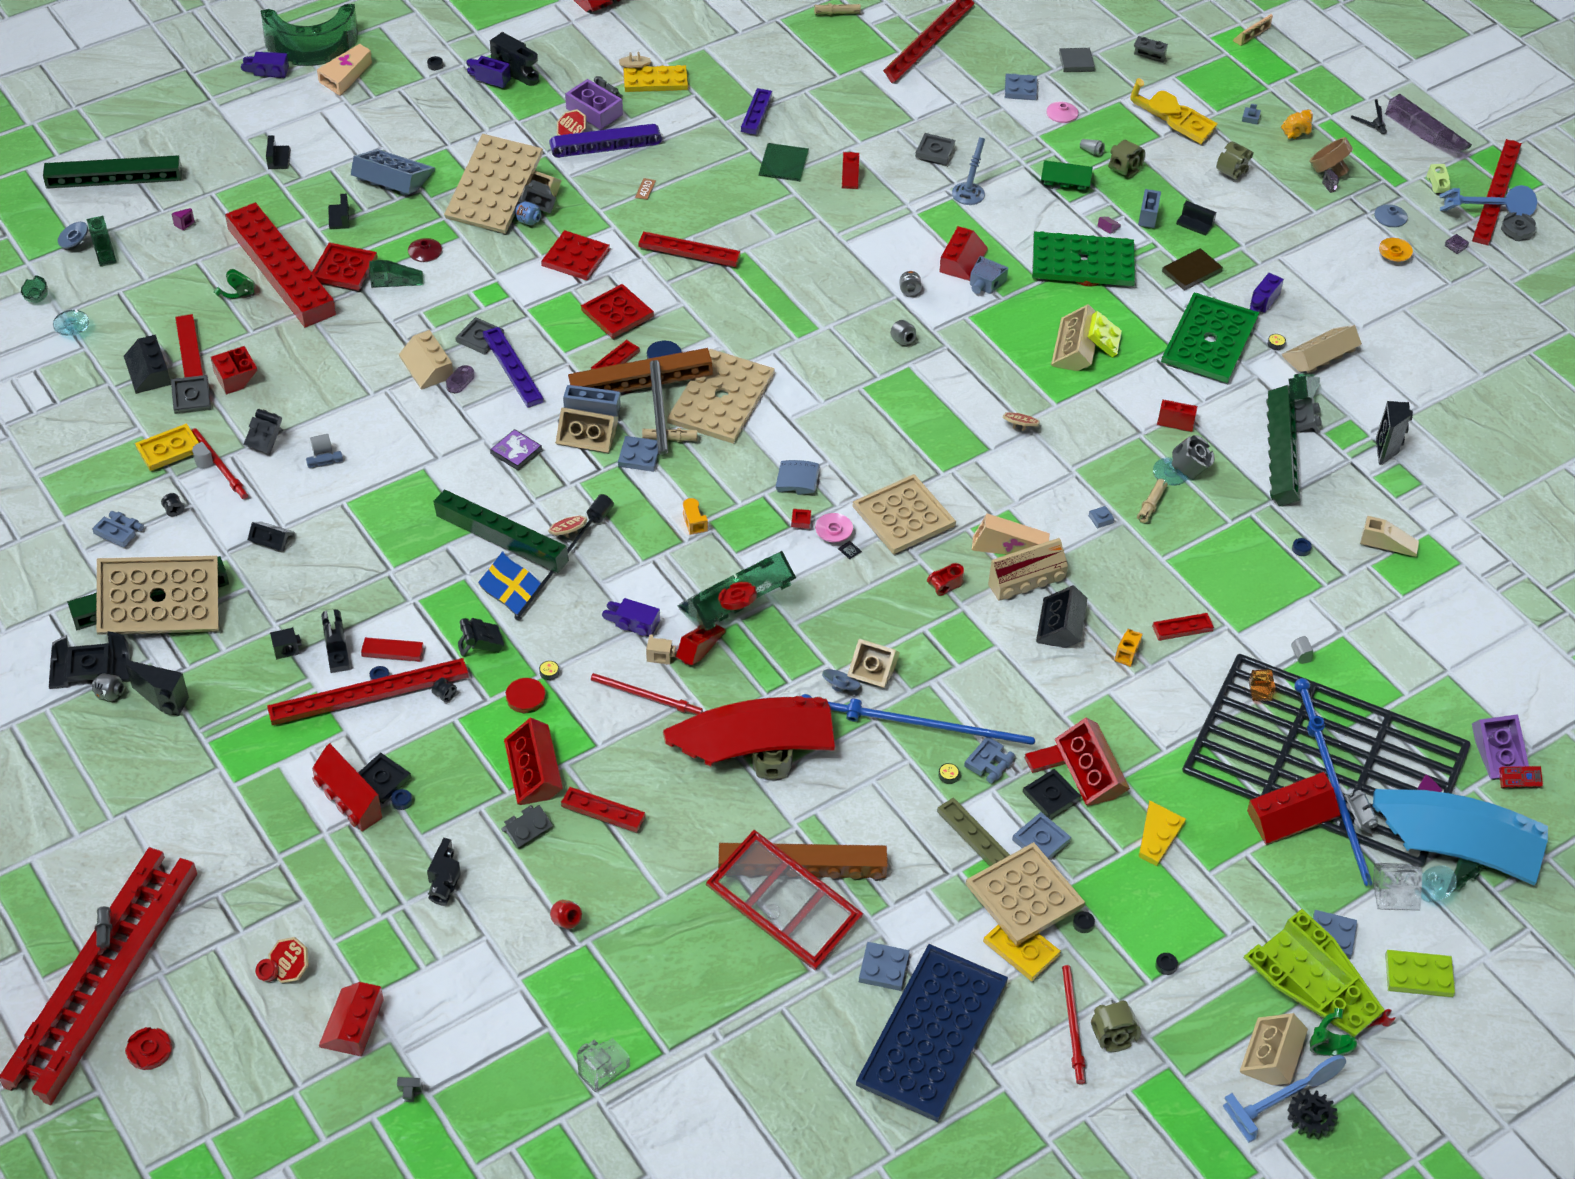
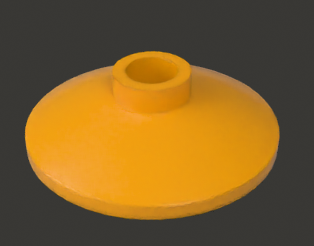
M1399 238L1384 239L1379 245L1381 255L1391 261H1406L1413 253L1411 245Z

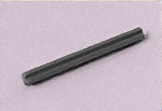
M652 360L650 362L657 445L658 453L663 455L668 453L660 364L658 360Z

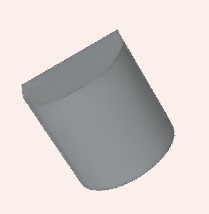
M329 434L310 437L314 455L332 452Z
M202 442L196 444L192 449L196 466L202 469L213 466L211 452Z
M1302 636L1295 639L1291 643V647L1298 662L1301 664L1311 662L1313 649L1308 638Z

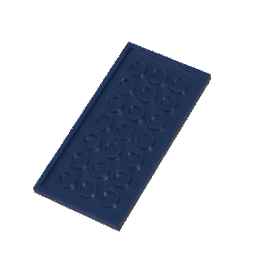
M928 944L857 1078L856 1086L938 1122L1004 990L1008 977Z

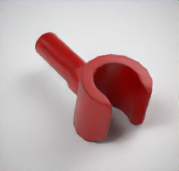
M1386 1009L1380 1018L1375 1019L1366 1028L1380 1024L1389 1027L1396 1017H1387L1391 1014L1392 1010Z

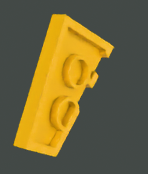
M1149 800L1139 857L1158 866L1184 826L1186 818Z

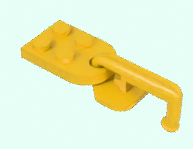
M1140 78L1136 79L1130 100L1148 112L1167 121L1171 128L1199 144H1202L1216 129L1218 123L1187 106L1179 105L1177 98L1167 91H1158L1150 100L1139 95L1140 88L1144 86V81Z

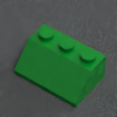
M1044 160L1041 181L1044 182V185L1053 186L1056 183L1064 188H1070L1071 185L1077 186L1076 189L1086 190V188H1090L1093 167Z

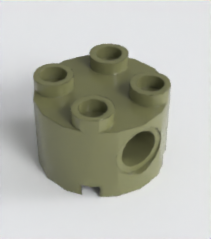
M1123 140L1111 148L1110 153L1112 155L1108 167L1129 178L1134 177L1139 172L1137 169L1139 165L1142 166L1144 163L1145 150L1132 142Z
M1231 141L1225 146V149H1227L1225 153L1221 152L1216 168L1218 171L1237 180L1241 174L1245 175L1249 170L1248 163L1253 157L1254 152Z
M793 749L752 753V766L757 777L784 779L788 776V772L792 767Z
M1122 1000L1107 1006L1100 1005L1094 1009L1095 1014L1091 1019V1026L1102 1049L1106 1048L1107 1052H1119L1131 1047L1130 1042L1134 1039L1136 1042L1139 1040L1141 1028L1127 1001Z

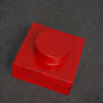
M793 509L791 527L810 529L811 510Z

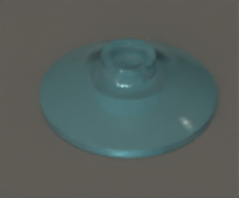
M79 310L64 311L53 320L54 330L65 336L79 334L89 325L88 316Z
M1162 458L1154 464L1153 474L1157 480H1165L1168 485H1180L1188 479L1180 470H1176L1172 466L1173 458Z
M1442 865L1427 869L1417 881V894L1426 902H1438L1447 898L1456 887V874L1451 868Z

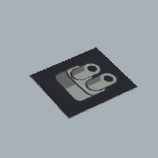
M851 541L837 548L849 560L862 552Z

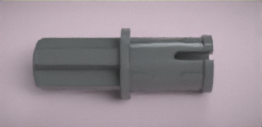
M106 906L97 909V924L94 927L97 932L96 945L101 949L110 946V931L113 929L110 923L111 909Z

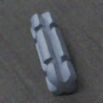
M336 451L334 454L316 455L315 458L314 456L306 458L308 468L316 467L315 465L332 464L333 461L336 463L343 461L341 451Z

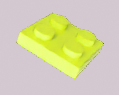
M1096 311L1092 314L1088 338L1113 358L1118 353L1122 331L1104 315Z

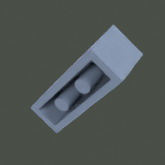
M574 385L566 386L563 396L564 408L618 417L621 408L620 392Z

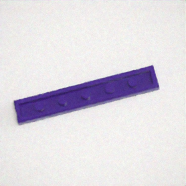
M496 327L483 331L484 339L526 407L529 408L544 403L543 396L501 329Z

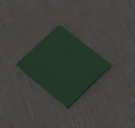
M767 143L759 176L800 182L809 148Z

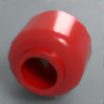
M562 899L553 904L550 917L552 922L558 927L572 929L580 923L582 910L577 903Z

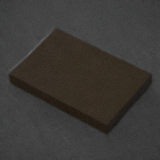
M1199 248L1164 266L1162 272L1179 287L1186 290L1222 271L1223 266Z

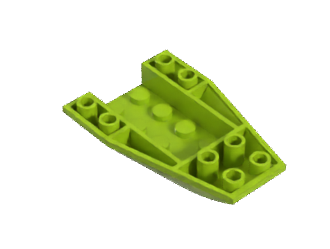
M1303 909L1288 919L1284 929L1263 946L1260 944L1256 945L1243 957L1273 987L1323 1019L1330 1013H1334V1008L1343 1009L1342 1019H1334L1330 1023L1353 1037H1356L1385 1011L1334 937Z

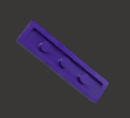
M756 89L741 125V132L757 134L772 97L771 90Z

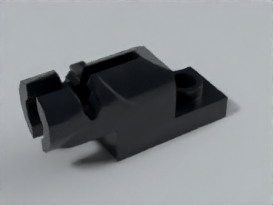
M334 609V630L331 629L327 610L321 614L330 673L350 670L342 617L338 609Z
M444 837L427 870L428 881L431 883L428 899L441 906H446L451 897L449 893L454 891L461 875L459 862L452 859L455 851L452 848V840Z

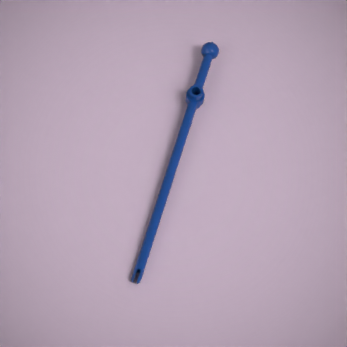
M1300 678L1295 682L1294 686L1295 690L1301 693L1310 720L1307 726L1308 734L1316 738L1330 783L1334 788L1338 807L1364 885L1368 886L1369 884L1371 886L1372 879L1322 733L1325 727L1324 720L1316 716L1308 692L1310 689L1309 681Z
M808 694L801 695L804 698H812ZM855 698L851 699L847 705L828 702L830 710L845 712L847 714L846 719L853 722L858 721V718L862 715L1029 745L1035 744V738L1031 736L863 708L861 706L862 701Z

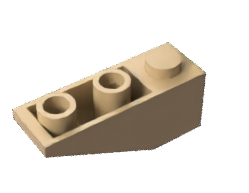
M1367 516L1360 544L1416 557L1419 541L1387 520Z

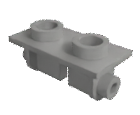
M1361 790L1356 791L1353 797L1345 794L1344 796L1348 802L1346 803L1347 808L1355 817V825L1359 830H1364L1371 834L1370 828L1377 826L1378 819L1371 807L1364 810L1370 806L1366 794Z

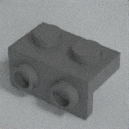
M1138 36L1134 43V55L1164 63L1168 44Z
M1313 397L1295 401L1296 431L1300 432L1314 428L1316 433H1320L1322 421L1319 413H1321L1319 403H1315Z
M530 805L521 811L523 815L519 818H516L514 815L504 821L506 826L501 828L502 832H507L516 848L553 826L540 805L535 808Z

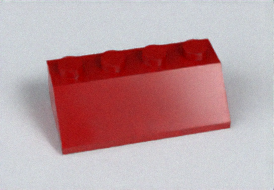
M530 717L504 739L518 805L550 800L563 789L549 725Z
M1085 717L1054 739L1087 806L1114 800L1130 789L1097 722Z
M331 743L326 745L312 767L314 776L312 780L316 787H321L324 790L328 800H333L336 803L341 814L345 813L348 816L353 827L357 826L363 832L382 819L379 796Z
M1324 772L1249 801L1247 809L1265 845L1340 817L1334 788Z

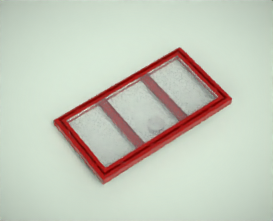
M755 829L751 831L747 838L706 882L707 887L815 971L864 914Z

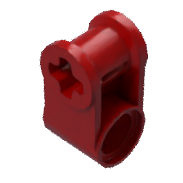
M952 563L945 568L931 573L927 578V582L936 589L938 596L945 595L949 591L963 585L964 568L961 564Z

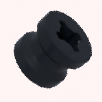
M176 493L166 494L161 499V505L168 516L175 517L184 511V505Z
M441 677L434 683L431 691L435 696H440L443 702H448L455 696L457 687L452 683L449 684L446 678Z

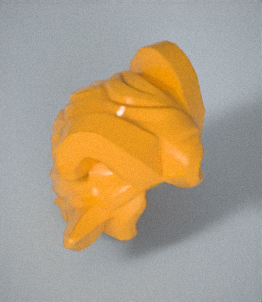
M1307 109L1287 117L1283 122L1284 124L1281 125L1283 132H1285L1284 134L1288 136L1287 139H1296L1302 133L1307 135L1311 133L1312 111Z

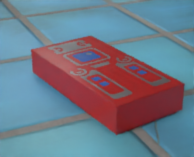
M1541 766L1499 768L1501 788L1543 786Z

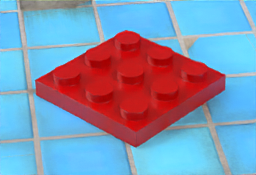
M564 230L541 260V266L587 281L609 252L610 244Z
M329 242L312 273L320 283L360 290L378 255L375 251Z
M620 284L581 305V311L612 339L654 317V311L624 284Z

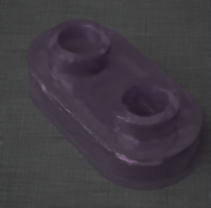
M468 365L458 367L446 380L447 391L454 394L463 391L474 379V369Z

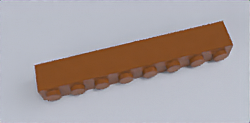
M708 348L571 373L568 374L569 384L574 386L625 392L652 386L650 362L652 360L659 361L661 384L713 375V367Z
M719 843L718 869L741 843ZM755 843L729 871L726 877H768L781 861ZM774 844L816 877L880 879L887 876V845ZM787 868L780 877L795 878L800 876L790 868Z

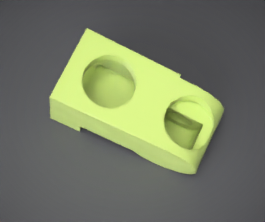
M1431 164L1426 176L1432 183L1433 192L1444 193L1449 191L1450 180L1445 164Z

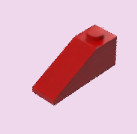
M709 621L681 637L676 657L685 664L694 665L704 658L723 636L726 629Z

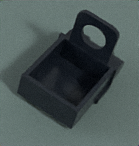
M257 409L255 417H252L249 424L250 429L243 445L270 455L279 431H284L280 427L282 417L264 409Z
M468 618L460 620V629L463 632V636L458 641V647L461 656H465L471 647L472 649L497 653L504 647L498 625L486 623L476 618H471L470 621ZM464 640H465V642H466V644H467V646H466L465 649H463V641H464Z

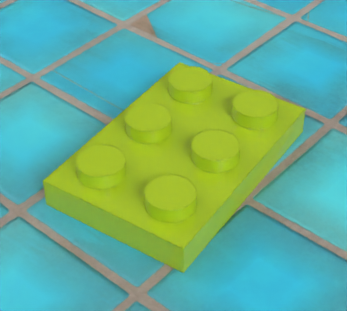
M1397 950L1386 951L1388 991L1453 998L1455 987L1452 956Z

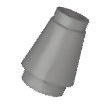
M1082 139L1080 148L1095 156H1101L1105 150V144L1101 140Z

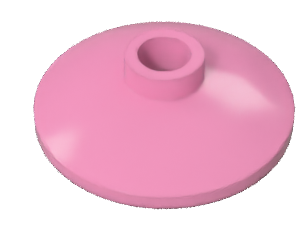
M1054 102L1047 107V115L1055 122L1069 123L1078 117V109L1068 102Z
M828 513L817 520L815 530L817 535L825 541L841 542L851 536L853 525L850 519L842 514Z

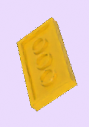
M686 65L623 67L625 92L688 90Z

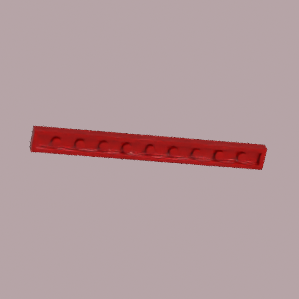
M955 0L883 70L890 82H895L975 4L973 0Z
M1505 140L1487 197L1504 198L1522 143L1514 140ZM1484 204L1472 242L1489 245L1501 205Z
M464 658L267 705L271 725L273 726L432 687L441 677L446 678L448 682L469 678Z

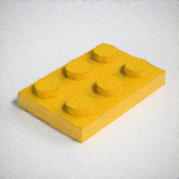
M186 423L136 442L135 446L149 471H153L193 455L192 449L199 442Z
M999 925L993 928L983 939L986 945L1030 981H1033L1057 959L1061 952L1039 933L1016 946Z

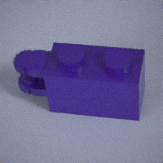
M256 51L254 57L245 56L241 64L242 71L251 72L254 76L285 78L289 68L287 53Z
M482 55L478 60L471 58L466 61L469 66L467 73L475 76V80L504 88L511 80L510 64Z
M1268 273L1253 291L1250 310L1265 313L1280 295L1284 279Z
M624 598L621 603L609 601L606 606L609 610L606 609L602 612V617L614 622L615 627L637 633L641 636L649 637V635H653L660 622L659 608Z

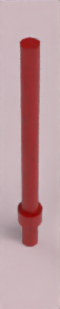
M192 429L191 431L197 441L204 443L211 452L213 462L229 481L232 490L237 492L242 499H246L248 494L243 489V484L240 480L233 476L198 429Z
M595 673L591 675V681L677 708V711L683 713L690 712L698 715L703 712V708L691 705L688 701L682 699L678 701Z
M1064 965L1062 971L1073 1057L1071 1058L1072 1068L1075 1069L1076 1083L1084 1084L1085 1058L1081 1052L1071 966Z

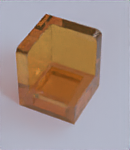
M1252 670L1249 687L1253 701H1272L1275 692L1272 670Z

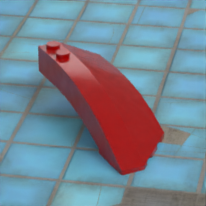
M773 697L737 702L704 711L663 730L665 744L671 747L676 745L682 748L683 753L693 758L698 756L704 759L705 764L710 767L712 763L755 752L785 749L835 750L831 710L827 699L822 697Z

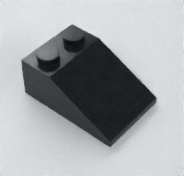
M126 660L125 665L132 688L159 711L168 715L180 716L189 699L183 673Z

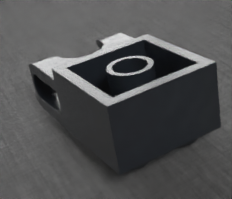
M504 32L489 40L491 58L510 64L511 77L528 86H533L539 82V73L532 67V65L538 62V54L535 51L527 48L525 43Z

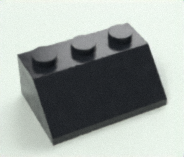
M156 334L137 339L124 355L135 394L171 385L168 369Z
M1387 401L1376 435L1379 465H1383L1397 455L1400 447L1404 446V435L1408 433L1409 421H1412L1413 410H1410L1409 402Z
M1074 585L1043 598L1036 638L1037 643L1067 648L1081 642L1088 598Z

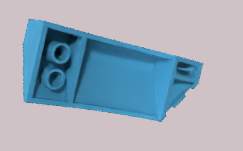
M1375 789L1373 807L1377 812H1382L1387 819L1385 823L1395 835L1399 834L1405 842L1403 846L1407 851L1414 849L1455 856L1497 869L1529 884H1536L1548 842L1547 825L1512 810L1470 797L1428 790Z

